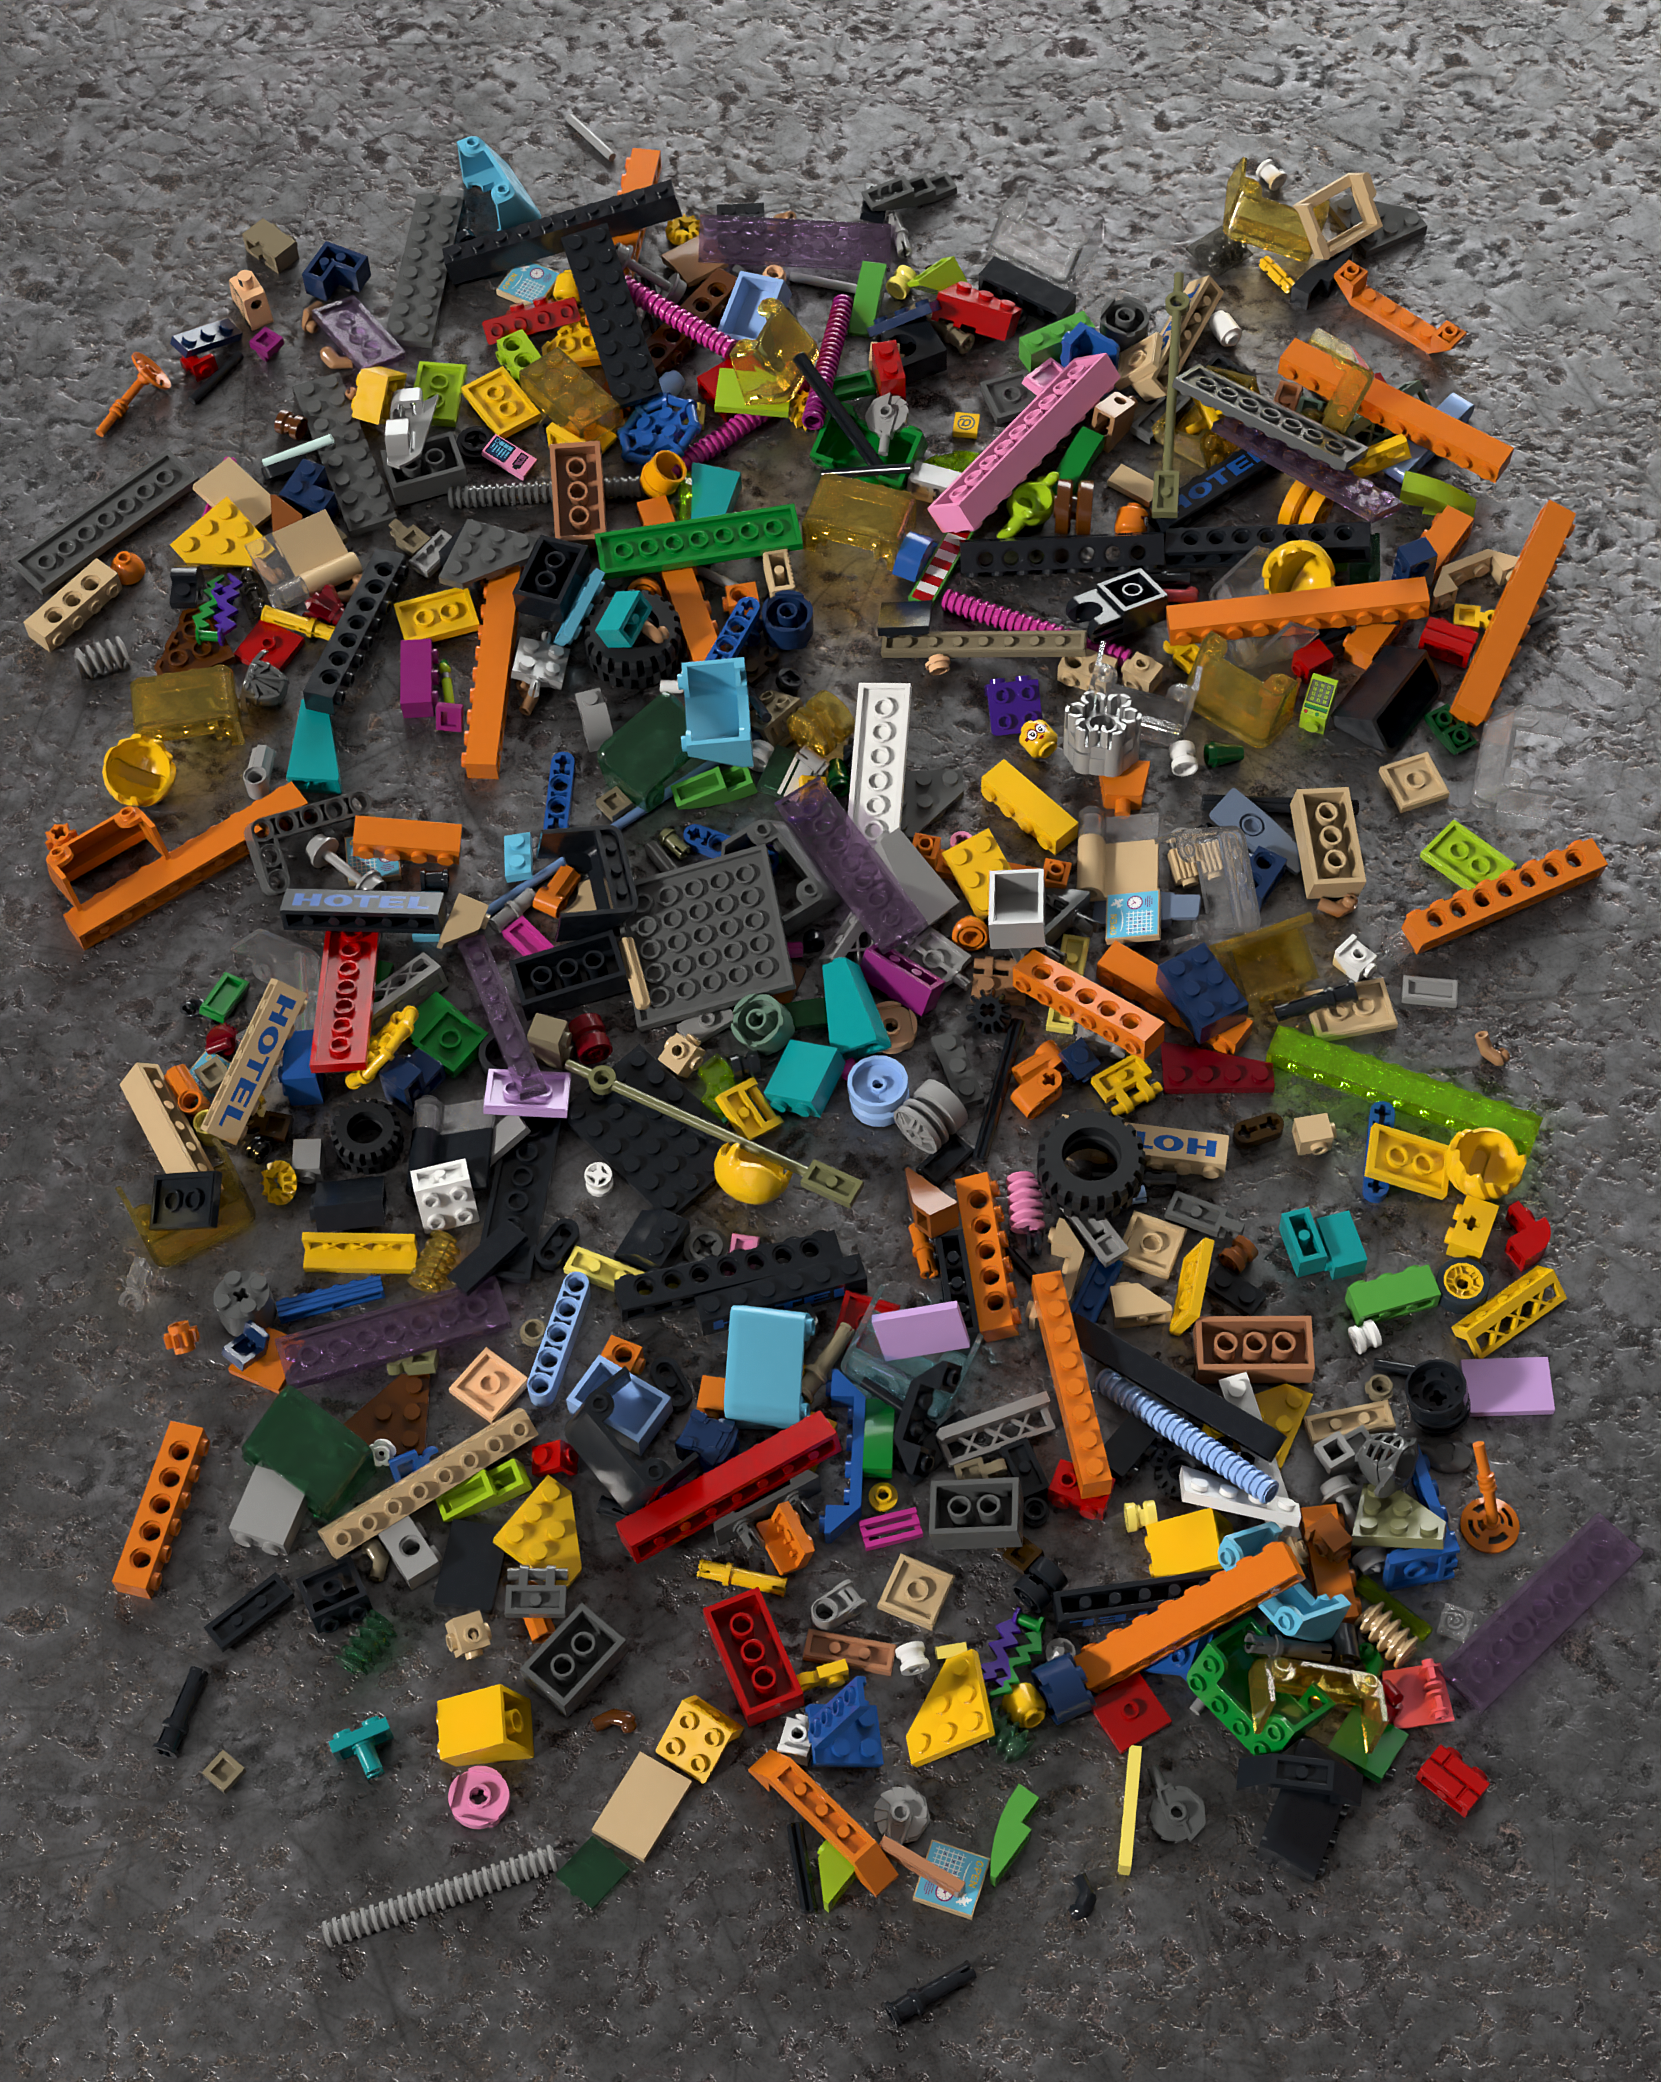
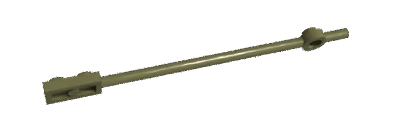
M1182 272L1174 274L1173 292L1165 298V309L1172 316L1163 469L1162 471H1154L1152 518H1178L1180 471H1172L1177 389L1173 388L1172 384L1174 378L1178 376L1181 318L1190 309L1189 296L1183 292L1184 274Z
M568 1059L565 1063L564 1068L588 1079L592 1091L596 1094L605 1095L615 1091L727 1143L730 1142L732 1145L738 1143L740 1144V1149L802 1176L803 1178L800 1181L801 1187L847 1208H852L864 1187L862 1180L813 1159L810 1166L807 1167L619 1082L614 1070L609 1066L600 1065L591 1069L571 1059ZM601 1081H608L606 1084H599Z

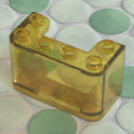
M834 473L823 474L802 522L803 549L815 551L817 544L821 543L822 546H827L829 540L873 550L874 559L879 560L881 556L887 562L886 569L893 571L895 560L904 538L910 531L914 532L916 528V499L908 491L875 485L859 479L838 476Z
M216 665L214 667L190 669L176 673H164L157 676L139 677L131 682L130 693L134 734L159 739L164 745L165 741L214 733L216 734L217 741L223 740L222 736L231 739L233 746L245 744L240 693L231 668L225 665Z

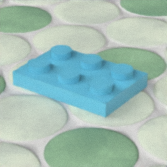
M596 568L584 580L565 622L562 623L552 643L553 645L564 647L566 644L570 645L574 639L576 640L583 627L579 623H582L584 618L588 617L594 606L591 602L596 595L600 594L605 582L601 580L605 572Z

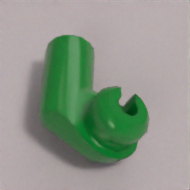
M1364 1642L1359 1646L1361 1661L1366 1669L1361 1684L1366 1688L1375 1689L1384 1668V1661L1375 1646L1369 1642Z

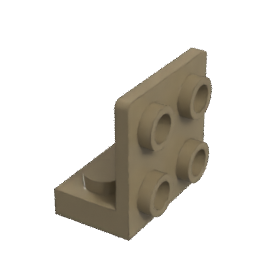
M774 690L766 691L759 697L772 716L770 722H763L753 706H749L751 729L760 732L763 740L775 748V754L812 724L800 698Z

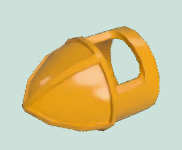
M668 450L657 452L642 469L639 479L642 491L649 498L673 494L686 477L687 469L685 463L674 452ZM676 464L680 466L682 472L681 479L679 480L671 470Z

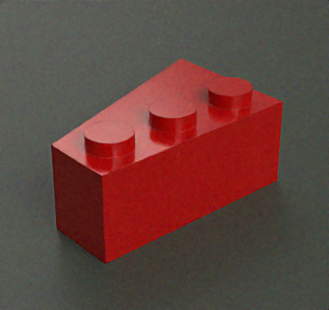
M960 281L938 292L936 300L939 301L941 310L933 312L931 320L938 321L939 318L954 321V327L960 328L961 324L976 328L975 333L1006 341L1015 335L1022 309L1016 307L1012 301L997 299L993 297L994 295L991 292L976 290L972 288L971 284Z

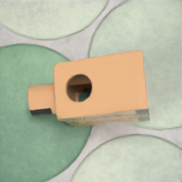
M242 270L237 276L230 278L229 284L232 300L250 329L253 331L274 322L265 291L252 271ZM253 301H254V305L257 306L258 308H256V309L251 308V304H252Z

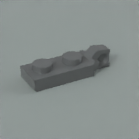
M1177 1190L1174 1192L1165 1212V1219L1223 1239L1225 1236L1235 1239L1238 1235H1243L1245 1223L1234 1220V1215L1228 1213V1209Z

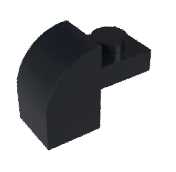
M173 566L170 573L172 581L170 594L171 609L197 608V601L203 600L205 584L201 566Z

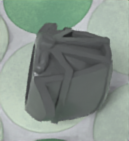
M266 649L256 655L247 670L240 696L241 707L244 713H248L247 703H251L255 707L277 706L283 704V700L287 695L288 685L290 684L289 679L278 668L272 666L271 663L262 661L269 653Z
M1396 1432L1394 1434L1376 1433L1370 1434L1369 1438L1364 1442L1358 1451L1357 1460L1365 1478L1376 1487L1374 1491L1375 1496L1387 1498L1409 1484L1418 1461L1419 1448L1417 1438H1412L1410 1442H1407Z

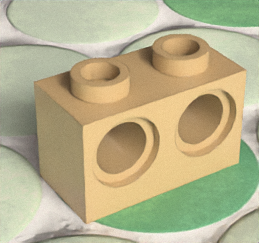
M1086 648V657H1062L1058 665L1057 681L1085 691H1095L1094 694L1100 692L1106 695L1117 675L1118 659Z

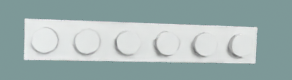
M1247 1372L1219 1380L1225 1400L1263 1421ZM1239 1445L1241 1451L1248 1452L1255 1457L1254 1466L1257 1467V1470L1263 1471L1265 1475H1269L1271 1479L1279 1483L1276 1496L1289 1498L1276 1458L1270 1463ZM1276 1523L1283 1530L1282 1534L1278 1536V1542H1284L1290 1536L1297 1537L1298 1541L1302 1540L1299 1527Z

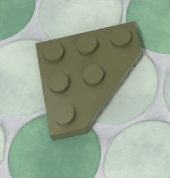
M1363 1483L1352 1533L1353 1545L1444 1549L1447 1532L1446 1521L1402 1490H1397L1387 1498H1379L1374 1494L1375 1486L1371 1483Z

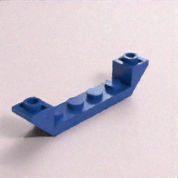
M832 1369V1379H828L826 1383V1397H831V1407L848 1408L847 1422L848 1424H853L852 1434H847L846 1451H852L851 1461H846L845 1478L850 1479V1488H844V1505H826L825 1515L819 1516V1533H824L825 1543H832L862 1517L866 1397L838 1369Z

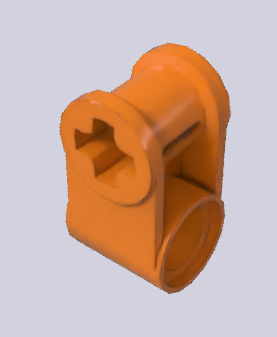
M1053 1068L1042 1070L1028 1082L1020 1085L1012 1093L1010 1100L1029 1120L1034 1119L1061 1097L1062 1076L1060 1072Z

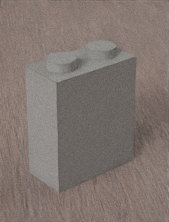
M256 1465L229 1526L234 1541L245 1547H251V1544L262 1547L261 1549L271 1555L281 1553L288 1556L315 1493L311 1482Z

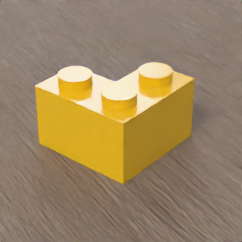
M382 366L361 369L356 378V385L358 386L356 396L351 403L352 417L377 425L386 424V420L390 416L392 395L396 390L404 389L407 374Z

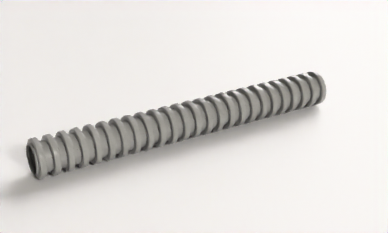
M548 1844L546 1849L543 1850L539 1847L537 1852L534 1853L528 1851L526 1856L519 1854L517 1859L510 1857L508 1862L501 1860L499 1865L492 1863L490 1864L491 1867L487 1869L483 1866L481 1871L472 1870L470 1875L463 1873L461 1878L454 1876L452 1881L445 1879L443 1884L436 1882L435 1886L431 1888L430 1885H427L425 1890L416 1889L414 1894L411 1891L407 1892L405 1897L398 1895L396 1900L389 1898L387 1903L380 1901L379 1905L375 1907L371 1904L367 1910L363 1907L360 1908L358 1913L351 1911L349 1916L342 1914L340 1919L333 1917L331 1922L324 1920L321 1927L326 1944L333 1948L335 1943L342 1945L344 1940L348 1939L351 1942L353 1937L356 1936L360 1939L362 1934L367 1933V1935H371L373 1930L380 1932L382 1927L389 1929L391 1924L395 1923L398 1926L400 1921L403 1920L407 1923L409 1918L418 1919L420 1914L427 1916L429 1911L436 1913L438 1908L445 1910L447 1909L446 1906L450 1904L454 1907L456 1902L465 1903L467 1898L474 1900L476 1895L483 1897L485 1892L492 1894L494 1889L501 1891L503 1886L512 1887L511 1883L516 1882L518 1885L521 1884L523 1879L530 1881L532 1876L539 1878L541 1873L548 1875L550 1870L556 1872L559 1866L553 1846L551 1847Z

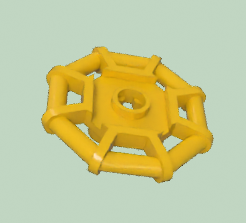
M406 1006L402 1012H394L390 1016V1021L376 1035H371L367 1070L351 1071L345 1078L348 1088L358 1089L362 1084H369L376 1076L378 1070L388 1060L392 1061L395 1058L393 1054L401 1043L414 1031L413 1024L419 1017L418 1010L414 1006Z

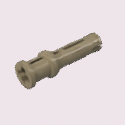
M915 304L911 306L910 310L916 308ZM932 313L926 315L935 332L941 335L945 343H951L957 347L958 352L961 354L967 353L972 348L975 342L974 335L971 333L966 334L960 328L954 327V323H948L942 318H939L938 321L931 320Z
M841 1322L839 1328L815 1362L805 1367L801 1393L805 1403H813V1396L817 1390L828 1381V1372L853 1336L856 1335V1330L852 1329L850 1331L852 1327L847 1323Z

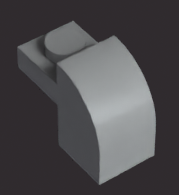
M596 688L576 693L575 698L582 719L583 732L589 752L615 747L612 726L601 689Z
M1363 1424L1345 1435L1337 1431L1314 1445V1454L1331 1478L1345 1475L1353 1471L1354 1466L1358 1464V1451L1370 1434Z

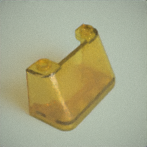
M767 298L762 300L758 306L760 316L765 317L767 322L756 340L742 339L738 341L729 354L746 405L781 404L792 400L805 379L793 362V358L798 353L805 352L814 364L819 355L816 341L784 304L778 299Z
M1210 631L1201 643L1183 689V703L1188 708L1256 748L1267 747L1292 719L1298 682L1285 674L1279 673L1270 676L1265 683L1223 659L1227 652V642L1220 635Z

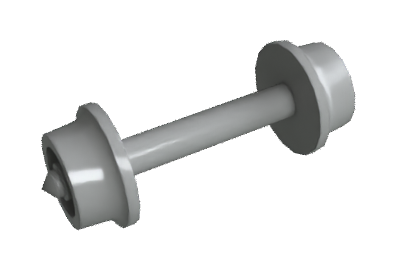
M620 242L615 245L622 270L627 267L662 288V298H667L669 302L677 304L684 297L687 284L680 279L678 273H674L667 281L631 259L634 249L632 245L625 246Z
M318 834L308 843L305 854L311 859V864L314 867L321 868L327 863L332 864L357 884L354 890L386 891L387 884L381 878L380 872L371 870L363 876L336 855L338 840L334 837Z
M1346 1475L1330 1477L1329 1480L1320 1486V1492L1323 1496L1321 1503L1322 1505H1338L1353 1533L1356 1513L1349 1499L1358 1492V1487L1356 1484H1351ZM1360 1546L1361 1551L1351 1560L1353 1565L1359 1566L1364 1575L1380 1573L1385 1567L1389 1547Z

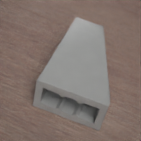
M898 827L891 833L886 830L875 839L877 845L871 850V853L910 937L914 939L949 913L960 901Z

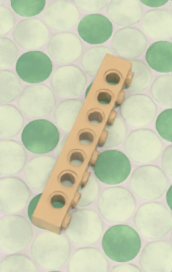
M517 1408L318 1530V1533L331 1555L338 1559L539 1434L525 1410Z

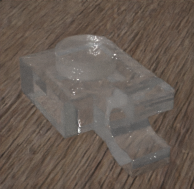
M135 1256L126 1279L127 1287L118 1300L120 1307H126L130 1299H136L134 1307L136 1310L142 1311L144 1305L142 1294L145 1286L148 1287L150 1285L153 1274L145 1258Z

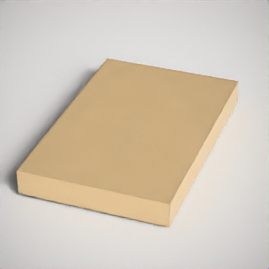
M230 457L193 484V490L212 508L228 496L256 529L272 518L270 494Z
M1377 978L1354 983L1359 1002L1354 1003L1350 1001L1337 1005L1336 1009L1333 1010L1327 1007L1308 1013L1317 1043L1396 1029L1398 1022L1384 979ZM1323 989L1304 992L1303 997L1321 992Z
M639 1752L593 1826L592 1832L645 1863L693 1783L688 1778Z

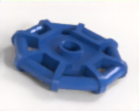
M665 392L662 397L642 405H635V410L623 427L617 431V437L620 440L622 460L626 463L633 462L644 466L661 450L674 452L682 458L696 434L701 433L702 425L699 423L697 415V403L693 399L686 400L673 396L670 392ZM672 406L679 407L682 409H680L678 412H675L672 410ZM662 407V408H661L660 410H658V411H655V412H653V413H651V414H648V415L646 414V413H648V412H651V411H653V410H655V409H658V408ZM688 417V425H684V420ZM630 440H636L637 444L631 448ZM646 451L650 452V454L647 456L641 455L642 453H646Z

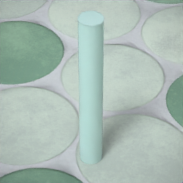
M331 434L262 459L263 465L265 467L298 455L307 454L333 444L334 439Z

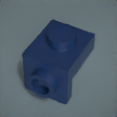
M1082 1037L1058 1053L1060 1059L1073 1075L1070 1078L1072 1083L1081 1080L1082 1083L1086 1082L1096 1074L1093 1069L1101 1064Z
M249 1320L245 1323L243 1333L225 1345L221 1355L238 1369L244 1371L266 1355L270 1336L262 1327Z

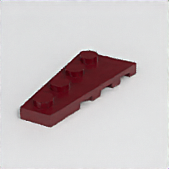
M1165 1041L1161 1043L1163 1094L1274 1093L1273 1063Z

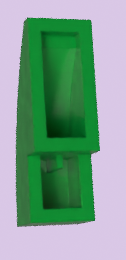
M1084 426L1075 436L1056 470L1059 473V479H1071L1073 481V495L1078 491L1079 482L1086 480L1091 473L1092 464L1104 449V435ZM1058 481L1051 488L1054 495H1057Z
M866 1399L863 1477L892 1478L895 1409L880 1399Z

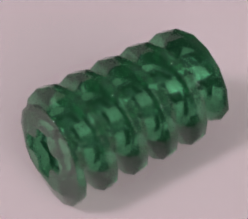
M370 1609L372 1617L366 1616L363 1618L365 1627L358 1626L355 1629L357 1636L352 1635L348 1638L350 1646L343 1645L340 1651L343 1656H334V1660L352 1675H358L359 1673L368 1676L369 1673L364 1667L365 1664L375 1667L376 1663L371 1656L374 1654L382 1657L384 1654L379 1646L390 1647L391 1644L386 1637L389 1635L397 1638L398 1636L394 1626L383 1615L373 1609Z
M988 1697L995 1736L987 1739V1745L989 1747L997 1746L996 1754L998 1756L1005 1755V1763L1012 1764L1023 1757L1031 1748L1035 1739L1027 1742L1026 1738L1029 1731L1026 1729L1018 1733L1017 1730L1020 1722L1017 1721L1010 1725L1008 1722L1012 1714L1009 1712L1001 1717L999 1714L1003 1705L1000 1704L992 1708L991 1705L995 1698Z

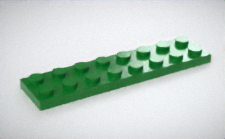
M794 503L594 534L600 570L605 572L602 580L763 556V553L775 550L788 549V552L803 550V541Z

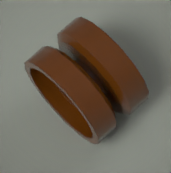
M1058 479V490L1054 499L1053 513L1056 535H1068L1071 520H1076L1075 533L1077 535L1090 534L1094 481L1081 480L1078 484V496L1073 495V481L1071 479Z

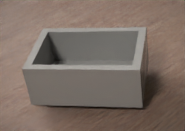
M1044 868L990 871L988 927L991 949L1045 947L1046 892Z

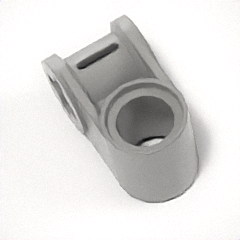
M850 1579L844 1580L813 1603L811 1607V1625L815 1630L832 1632L846 1621L863 1612L868 1606V1602L866 1599L860 1598L854 1590L853 1582ZM820 1612H828L832 1616L829 1619H821L817 1615Z

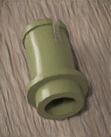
M665 828L658 836L660 845L662 847L666 846L679 860L685 859L688 856L685 851L690 853L692 848L676 835L677 831L675 829Z

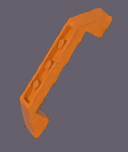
M1350 260L1334 273V279L1352 307L1428 354L1452 350L1466 336L1467 332L1448 320L1437 329L1366 285L1368 271Z
M915 833L912 844L940 878L955 880L942 856V852L946 850L941 849V837ZM1045 858L1043 866L1045 887L1065 889L1072 863ZM1008 862L1012 870L1041 869Z
M770 1749L748 1769V1772L769 1792L774 1788L854 1866L855 1877L876 1898L899 1877V1874L878 1843L790 1757Z

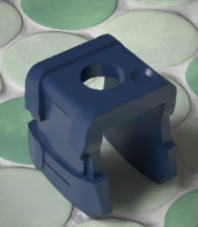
M693 1409L689 1421L675 1443L677 1458L684 1461L692 1453L696 1452L700 1458L701 1465L699 1467L703 1468V1472L706 1473L729 1459L736 1457L740 1449V1441L737 1440L739 1431L735 1427L736 1421L724 1418L715 1420L708 1418V1415L704 1412Z

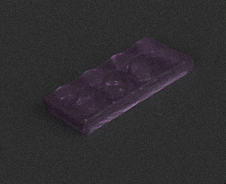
M354 295L312 310V318L360 371L363 368L386 367L405 359L404 349Z

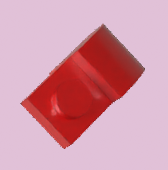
M1517 1201L1509 1206L1505 1217L1517 1234L1508 1238L1504 1251L1518 1269L1523 1272L1538 1263L1544 1256L1550 1240L1551 1229L1546 1217L1535 1222L1533 1213Z

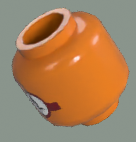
M1128 503L1127 506L1118 509L1114 530L1116 533L1147 532L1149 514L1140 504Z

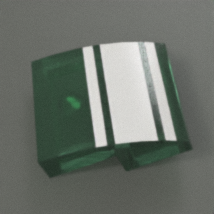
M776 745L757 784V791L781 798L782 805L804 812V804L810 803L800 802L798 778L801 775H820H814V771L796 758L798 752Z

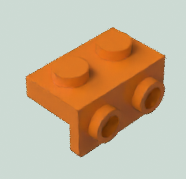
M789 1501L778 1504L771 1519L759 1522L755 1526L760 1537L764 1540L765 1548L780 1575H785L807 1566L815 1551L812 1538L803 1529L800 1516L796 1510H793Z

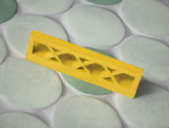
M1401 433L1369 446L1366 457L1345 471L1335 470L1327 463L1309 470L1308 474L1310 479L1315 481L1316 488L1320 485H1325L1335 489L1412 457L1407 439Z
M302 1232V1242L305 1248L304 1272L417 1274L419 1246L415 1234Z
M1537 1265L1451 1328L1456 1337L1467 1340L1476 1359H1483L1566 1300L1567 1296L1554 1270ZM1551 1285L1556 1295L1547 1302L1542 1301L1545 1288ZM1527 1301H1532L1531 1313L1526 1317L1520 1316L1523 1304ZM1506 1316L1512 1317L1509 1329L1504 1333L1498 1332L1501 1320ZM1484 1332L1490 1333L1487 1345L1480 1349L1476 1338Z

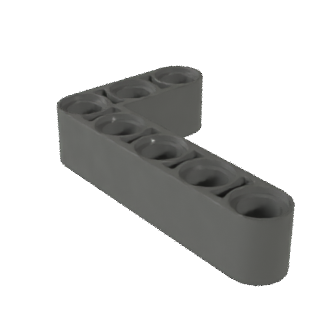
M355 791L262 817L248 824L244 830V837L262 891L268 896H276L290 887V876L278 840L351 820L356 815L361 816L371 809L372 800L370 796L364 791ZM353 798L361 803V810H356L353 807ZM329 805H331V806H333V807L336 808V810H337V816H336V817H332V816L329 814V812H328V806H329ZM304 812L311 814L313 818L312 824H308L304 820ZM280 819L288 823V831L280 828ZM255 826L263 829V838L256 836L254 832ZM263 851L271 854V864L264 861L262 857ZM272 876L279 879V889L271 885Z

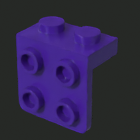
M1031 675L1015 677L1016 681L1005 682V678L990 679V684L984 686L985 696L988 698L991 733L994 736L1019 734L1026 722L1030 720H1043L1038 679H1031Z

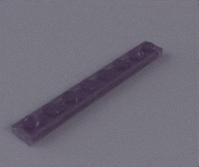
M484 934L458 941L460 952L520 1101L546 1094V1084Z

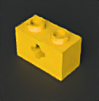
M1466 1195L1464 1203H1458L1452 1218L1457 1220L1455 1228L1450 1226L1444 1240V1243L1449 1244L1446 1255L1468 1257L1480 1263L1499 1206Z

